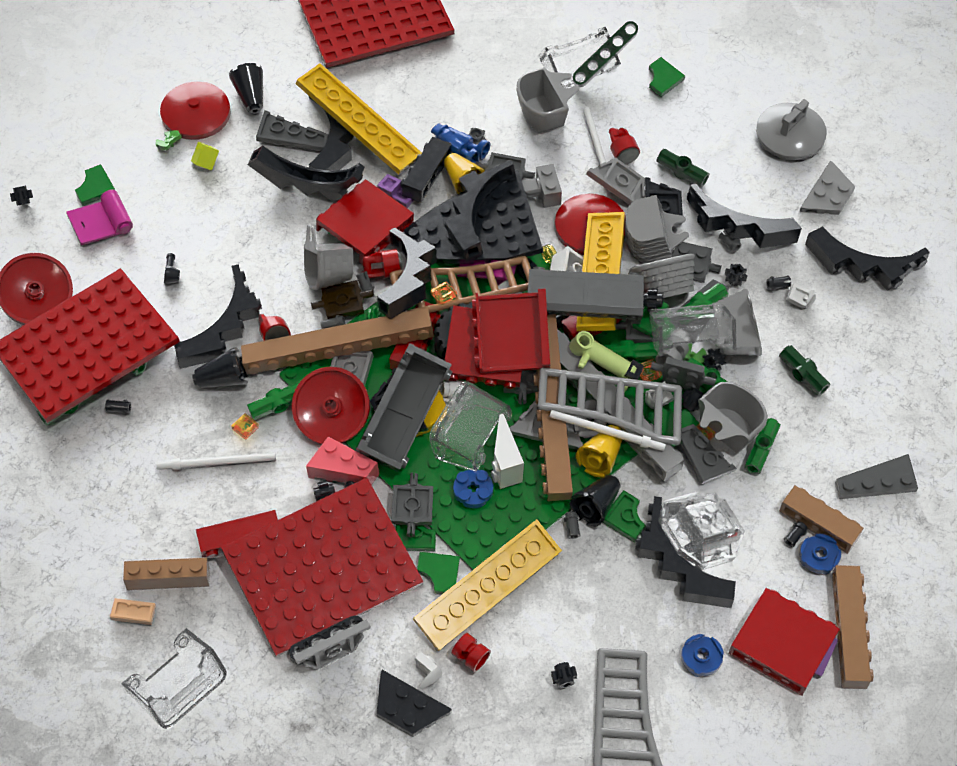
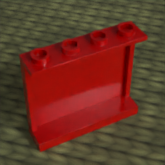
M365 179L363 182L358 183L349 193L344 194L338 202L333 203L328 210L318 215L316 218V231L319 232L324 228L345 245L353 248L359 254V262L363 264V257L383 251L391 244L389 230L396 228L404 232V229L414 222V213Z
M538 289L536 293L479 296L478 293H475L476 299H472L473 311H476L477 318H473L474 330H477L478 337H474L475 349L478 348L479 356H475L476 367H479L480 373L550 368L546 289Z
M453 305L445 361L452 364L449 370L453 372L449 380L458 381V379H463L471 384L484 382L487 386H496L498 384L504 385L508 389L520 387L522 371L480 373L479 367H476L475 356H479L478 348L475 349L474 337H478V332L473 327V318H477V313L473 311V308Z
M765 588L733 641L728 654L803 696L840 628L836 627L833 622L818 617L815 612L800 607L797 602L784 598L776 590Z

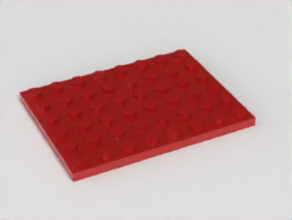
M298 0L326 68L455 34V29L441 0Z
M120 268L1 338L0 361L48 423L179 343L180 340Z
M368 478L362 479L221 547L275 657L288 652L295 643L354 615L360 616L418 587L424 582Z

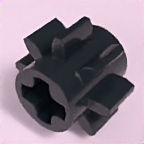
M26 185L13 188L14 193H9L11 202L16 201L17 206L29 204V198H33L32 190H27Z
M731 264L730 269H725V281H728L731 286H741L742 281H747V268H743L741 264Z
M649 288L648 293H643V307H648V312H657L658 308L663 307V293H658V289Z
M712 348L708 349V354L702 356L704 358L703 365L718 371L722 370L720 365L727 364L725 362L726 354H722L720 348L715 349V351Z
M697 388L685 390L682 394L684 399L682 405L692 412L695 409L699 410L698 400L704 394Z
M326 480L317 482L318 487L313 488L316 501L335 493L333 483L328 484Z
M568 662L559 663L554 666L555 671H551L553 684L558 683L560 688H567L575 684L574 679H577L575 666L570 667Z

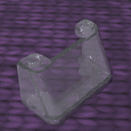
M605 26L599 28L598 33H590L586 37L554 47L552 45L547 46L538 57L543 67H546L548 71L570 73L572 78L562 81L561 85L564 88H571V85L574 84L573 73L610 38V35ZM604 50L600 55L603 58H608L610 53ZM618 55L596 76L604 73L609 75L616 72L617 68L621 65ZM594 62L588 65L590 70H595L598 67ZM579 74L575 79L581 82L585 80V77Z
M462 381L430 431L429 438L435 459L477 471L480 465L485 462L486 454L484 453L483 446L497 425L500 414H504L506 421L511 419L512 410L510 406L476 385Z
M187 628L174 640V648L177 653L146 680L140 674H133L121 683L126 692L163 729L174 726L222 684L227 676V671L214 649Z

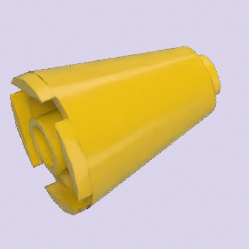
M457 153L449 154L444 160V166L457 194L462 192L459 181L460 177L476 171L478 175L485 172L483 168Z
M609 425V426H608V427H611V428H614V429H617V430H621L618 426H614V425ZM599 432L576 452L578 464L580 466L582 464L586 468L585 472L594 477L602 478L607 474L609 475L613 469L623 439Z

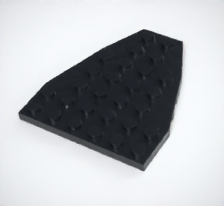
M518 170L515 171L516 177L499 184L486 197L478 211L475 222V234L481 243L482 255L467 262L449 236L445 221L457 216L452 199L463 195V191L434 207L404 229V233L418 243L425 240L434 245L437 250V260H444L445 264H472L475 260H484L485 263H491V260L503 261L544 253Z

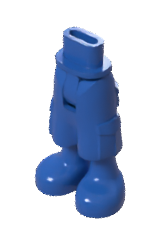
M438 123L431 129V133L436 135L435 138L452 144L451 152L463 156L474 164L476 161L483 160L491 147V143L487 140H482L478 145L474 144V139L470 135L460 132L447 124L442 125Z

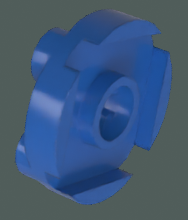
M476 469L458 473L453 485L455 499L468 508L484 506L493 495V482L488 473L484 470ZM471 485H475L478 488L476 489V492H472V490L468 489V487H471Z
M815 534V536L806 538L799 552L802 566L814 573L829 574L834 570L835 565L839 564L841 559V550L836 545L837 542L825 534ZM822 550L825 557H818L815 552Z
M697 634L687 639L681 651L683 665L695 677L714 674L719 670L723 662L724 651L721 644L715 638L706 637L704 634ZM699 651L707 653L706 659L698 657Z

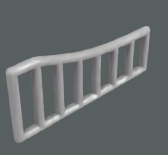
M551 368L540 369L538 408L540 410H554L601 420L639 435L651 437V440L672 445H679L681 443L682 387L680 385ZM548 376L559 377L558 404L546 403ZM567 379L578 380L577 407L565 405ZM586 381L598 382L596 411L585 409ZM605 383L617 385L616 417L604 414ZM624 386L636 387L635 424L623 420ZM644 389L655 390L654 433L643 428ZM663 391L674 392L673 437L662 435Z
M599 648L597 651L593 766H602V757L652 760L654 766H663L654 740L649 715L647 653L645 651ZM605 658L639 659V670L605 668ZM605 676L638 678L639 690L605 688ZM604 696L640 698V710L605 708ZM604 716L642 719L644 730L603 728ZM603 736L646 739L649 751L603 748Z

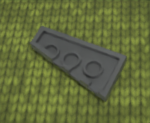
M264 110L256 141L322 151L329 134L311 127L305 128L300 126L298 122H289L282 116L277 115L276 117L271 115L269 111Z
M909 454L839 477L835 482L839 499L917 492L918 490Z

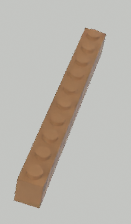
M423 308L404 312L392 319L384 316L241 345L242 363L247 375L257 374L297 364L351 355L356 352L370 351L376 348L389 347L401 343L405 344L416 340H425L434 337L429 309Z
M556 314L547 315L550 368L561 370ZM536 370V374H533L534 386L538 387V392H535L536 404H538L540 370ZM547 377L546 403L558 404L559 377ZM536 410L537 421H541V427L538 428V438L542 439L543 446H540V458L544 457V464H541V473L546 478V482H543V494H547L548 501L571 500L573 490L566 422L550 418L551 411Z

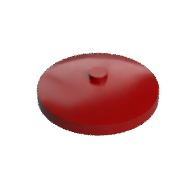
M188 82L173 88L163 98L160 106L161 120L168 131H179L182 138L188 140H199L215 135L225 127L231 113L229 99L224 91L207 82Z
M590 193L576 195L566 200L559 207L555 217V232L565 247L568 246L578 254L584 255L588 213L624 211L615 201L606 196Z
M26 253L11 259L0 271V307L9 318L22 325L27 324L73 296V283L68 270L60 261L47 254Z
M324 367L309 373L298 384L292 399V414L296 425L305 436L320 444H323L327 437L340 443L351 440L364 428L370 413V398L362 381L350 371L339 367Z

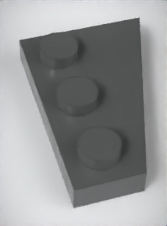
M694 424L681 429L680 445L701 484L734 472L737 469L724 458L720 451H717L710 444V440Z

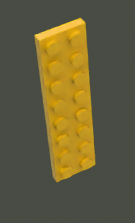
M320 63L296 80L295 84L398 175L416 162L418 154H422L420 150Z
M625 212L588 213L582 272L620 274ZM577 316V331L615 330L616 327L615 318Z
M536 519L412 619L437 651H439L562 550Z

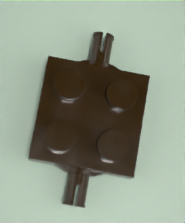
M358 280L321 288V301L311 302L312 310L323 308L327 319L335 318L336 315L345 318L364 314V299L374 297L373 289L362 292L359 288Z

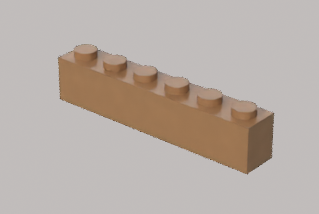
M835 565L832 572L836 627L840 628L837 639L841 687L843 689H867L870 682H873L874 674L873 669H870L869 665L872 653L871 650H868L867 644L870 641L869 630H866L868 613L864 611V605L866 604V593L862 591L864 574H861L860 566Z

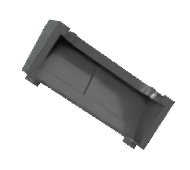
M543 267L529 269L528 293H536L538 289H546L547 315L622 319V321H626V318H628V320H631V324H641L643 317L644 275H639L637 272H629L627 275L545 270Z
M409 343L356 451L376 461L378 464L397 472L400 468L405 469L410 459L406 457L443 381L448 382L453 372L449 370L452 364Z

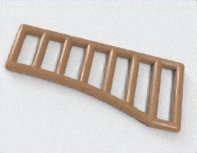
M526 256L474 266L431 268L432 280L430 283L433 293L437 292L439 301L435 298L437 304L425 306L423 300L417 304L418 308L404 312L428 308L429 313L448 309L453 305L458 306L460 303L469 304V302H472V299H476L475 293H478L479 296L528 291V283L517 285L511 266L522 264L528 281L529 269H531ZM504 268L510 287L498 288L493 273L495 269ZM404 269L390 273L392 285L400 278ZM485 271L491 291L480 293L474 273ZM467 274L473 293L472 296L462 298L455 275ZM436 275H448L453 294L456 296L454 297L455 300L441 303L443 299L440 298V296L442 297L441 292L438 293L440 287Z

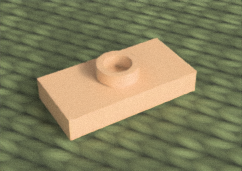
M115 598L110 619L152 625L156 604Z

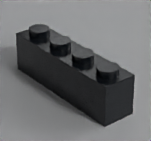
M432 137L429 143H425L422 154H418L414 166L410 167L407 177L401 181L402 196L422 203L444 168L445 158L451 154V143Z

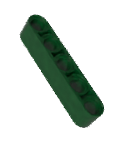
M627 21L573 73L574 85L584 87L637 36L638 25L634 21ZM631 26L635 29V32L628 34L625 29ZM618 38L623 43L620 46H615L613 41ZM606 50L610 53V56L603 58L600 53ZM594 62L598 67L595 70H590L588 65ZM579 74L584 75L585 80L578 82L575 79L576 76Z

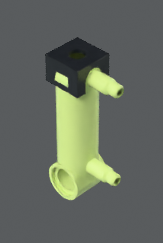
M587 331L579 332L569 344V348L574 355L582 356L578 365L579 369H583L590 359L620 378L638 380L644 368L637 361L632 360L629 362L601 345ZM624 386V393L627 388H630L629 386Z

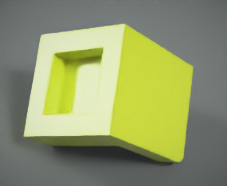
M198 142L191 162L197 166L212 170L219 150Z

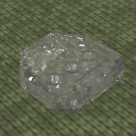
M699 492L690 493L665 500L661 506L658 522L677 554L682 558L695 564V567L700 570L725 564L736 558L745 530L726 500L720 498L716 492L705 494Z

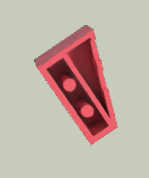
M327 437L306 465L309 478H322L328 482L338 481L343 482L345 485L348 481L356 483L365 478H368L372 485L379 476V468L376 461L330 437Z

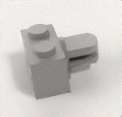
M554 164L536 167V178L522 180L526 196H538V199L542 200L544 208L561 205L562 190Z

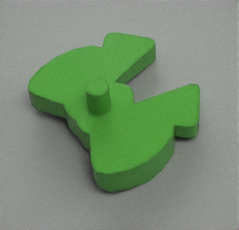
M177 130L164 132L166 136L164 141L156 139L155 145L161 150H168L182 136Z
M689 343V351L683 360L688 361L690 358H694L701 364H704L702 356L707 354L704 348L696 354L693 351L691 352L692 343Z

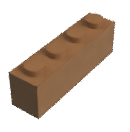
M794 485L783 500L779 510L794 521L803 522L813 533L832 537L837 542L838 548L847 554L855 545L864 529L857 521L847 518L839 510L831 508L823 500L813 497L805 489L799 488Z
M207 558L124 561L123 581L127 590L209 587L210 567Z

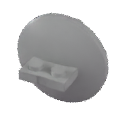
M803 99L799 104L787 102L775 104L767 108L758 119L756 134L763 148L779 159L802 160L815 155L823 147L827 135L825 123L819 114L808 107L809 101Z

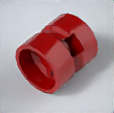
M465 633L457 641L451 654L461 662L465 660V665L473 672H477L489 658L491 650L482 643L477 644V639L469 633Z

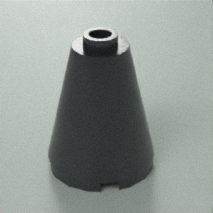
M256 63L240 64L236 70H230L229 79L246 111L255 114L263 108V69L261 65L259 67Z
M232 348L195 369V374L192 375L194 384L200 388L247 384L248 381L244 380V378L248 377L242 363V356L238 357L237 352H240L238 348Z
M606 475L576 492L571 497V510L577 513L580 517L579 520L584 519L587 521L586 525L596 527L601 525L621 488L618 478Z

